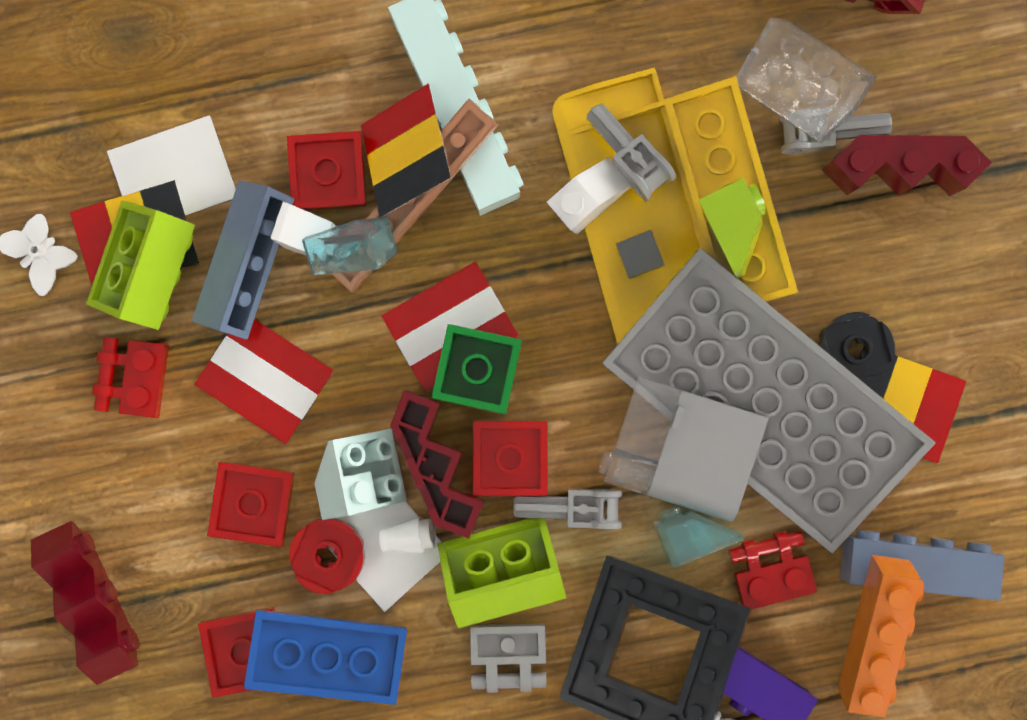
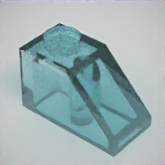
M388 217L354 220L302 239L312 275L378 270L397 253Z
M680 506L660 512V519L652 522L668 563L673 568L744 540L740 532L691 510L684 509L681 511Z

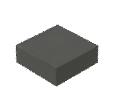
M651 230L616 243L629 279L665 266Z

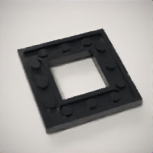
M606 555L559 698L610 720H715L752 608L614 556ZM632 605L700 631L677 703L609 675Z

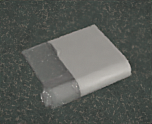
M638 376L616 446L613 447L611 453L604 451L598 472L604 474L603 482L733 522L738 513L769 418Z

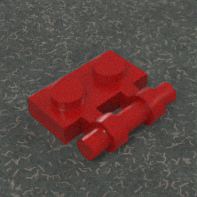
M103 337L102 351L97 352L96 362H100L97 384H93L92 395L95 396L94 410L109 412L111 398H119V414L159 418L169 345L128 340L127 354H118L119 339ZM115 364L125 366L122 387L112 386Z
M786 531L774 533L773 538L754 542L751 539L741 542L742 546L728 549L732 564L745 560L747 565L746 570L733 573L742 605L756 609L817 593L808 556L805 554L796 557L792 556L791 548L805 545L801 531L788 534ZM777 552L779 561L760 566L759 556Z

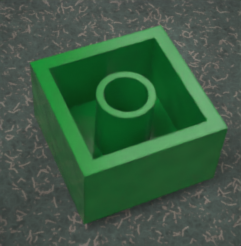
M448 324L431 398L506 414L522 340Z

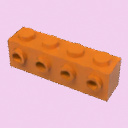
M871 555L838 684V690L847 712L885 718L889 703L892 704L895 701V681L898 670L901 671L905 665L906 655L904 647L907 636L911 637L914 632L915 619L913 614L916 603L921 602L924 595V582L910 560Z

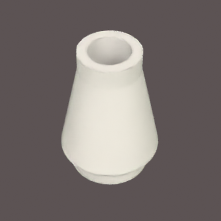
M419 516L388 529H381L379 531L381 550L383 552L427 553L428 549L435 548L436 531L431 518L424 519L422 516Z

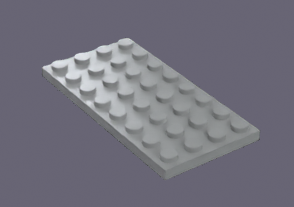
M699 247L602 363L670 420H672L681 390L768 417L769 420L747 484L832 554L935 444L929 436L701 247Z

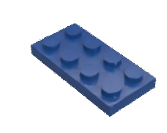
M256 609L244 689L396 705L407 628Z

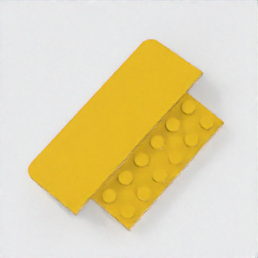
M654 67L565 93L555 101L552 111L571 180L608 157L613 162V156L617 154L587 120L586 116L591 108L599 104H604L634 140L643 134L651 145L669 162L676 173V179L672 182L667 180L654 190L648 201H644L631 187L585 227L617 344L699 247L735 276L699 203V199L741 178H744L748 187L756 184L765 202L766 214L762 215L763 226L745 276L739 278V280L766 302L798 293L736 76L664 99ZM651 230L665 266L629 279L616 243Z

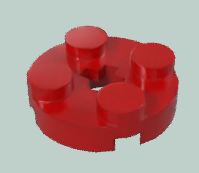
M337 518L316 519L300 529L295 535L289 550L290 564L292 563L296 579L306 589L319 594L334 593L351 585L360 575L365 562L364 541L356 529L349 523ZM329 545L334 548L337 561H330L327 565H323L321 563L322 556L318 554V550L320 548L326 549Z

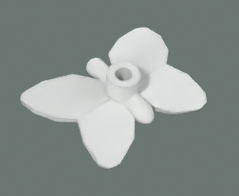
M36 214L27 221L22 231L12 230L0 236V250L3 254L13 258L26 256L20 261V265L23 268H27L31 264L29 277L32 288L39 296H45L52 289L56 280V270L71 265L78 257L74 251L64 246H53L55 239L53 237L47 238L49 228L46 218L42 214Z

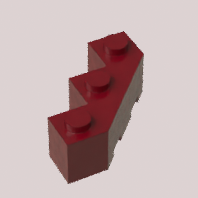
M859 135L847 144L822 171L846 195L859 189L876 173L898 196L914 188L927 174L949 196H952L966 189L992 162L966 136Z
M404 390L390 427L425 502L432 523L440 528L470 538L484 499L450 486L463 451L429 439L442 404Z
M69 521L31 539V568L53 588L54 618L75 636L76 667L98 685L138 666L136 649L140 647L139 639L127 620L118 600L116 588L105 572L91 535L87 531L82 532L73 521Z

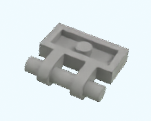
M545 623L470 625L471 665H486V674H471L472 689H487V693H498V689L520 688V692H532V688H546V672L531 673V664H546ZM520 664V673L498 674L497 665Z

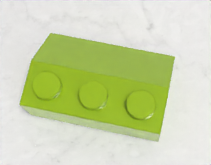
M741 178L699 199V203L733 273L738 279L745 276L763 226L762 215L766 214L765 202L756 184L748 187L744 178Z
M121 201L86 305L116 318L159 330L162 321L168 314V302L173 288L180 279V268L185 253L191 247L195 224L158 210Z
M528 518L471 534L470 538L463 536L437 543L447 600L458 628L567 599L545 518Z

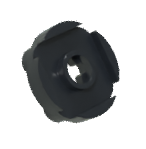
M864 312L840 315L820 331L818 345L866 385L877 382L885 375L884 372L888 369L890 362H893L895 356V342L890 329L882 321L879 322L876 318ZM852 339H855L857 344H864L865 351L860 352L859 360H855L854 356L849 355L847 352V348L851 346L850 341Z

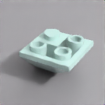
M392 429L328 441L314 483L322 520L349 516L407 501Z

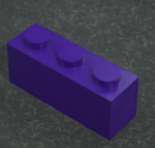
M741 647L738 648L724 694L731 698L729 704L746 716H749L752 711L763 718V720H806L818 699L810 691Z

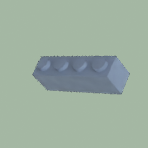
M238 181L192 322L248 339L279 244L271 239V235L282 203L285 202L293 205L294 198L268 186Z
M858 529L856 536L849 535L843 542L839 579L849 584L864 585L871 555L873 554L910 560L924 582V592L1001 600L1005 555L992 552L991 545L967 542V548L954 547L953 540L931 538L930 544L916 543V536L894 534L893 540L879 539L880 532Z

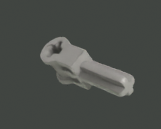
M604 104L595 105L591 108L586 116L587 120L617 153L613 156V165L644 201H648L651 198V193L667 180L672 182L676 179V173L672 166L643 134L634 140Z
M834 108L813 111H793L779 116V122L783 124L784 145L781 147V153L786 155L836 150V140L852 139L859 135H889L892 132L890 113L834 118ZM795 127H798L799 139L795 138Z
M568 489V497L515 496L513 513L516 518L568 519V528L621 529L622 522L618 521L619 498L622 497V490ZM604 501H607L606 517H604Z

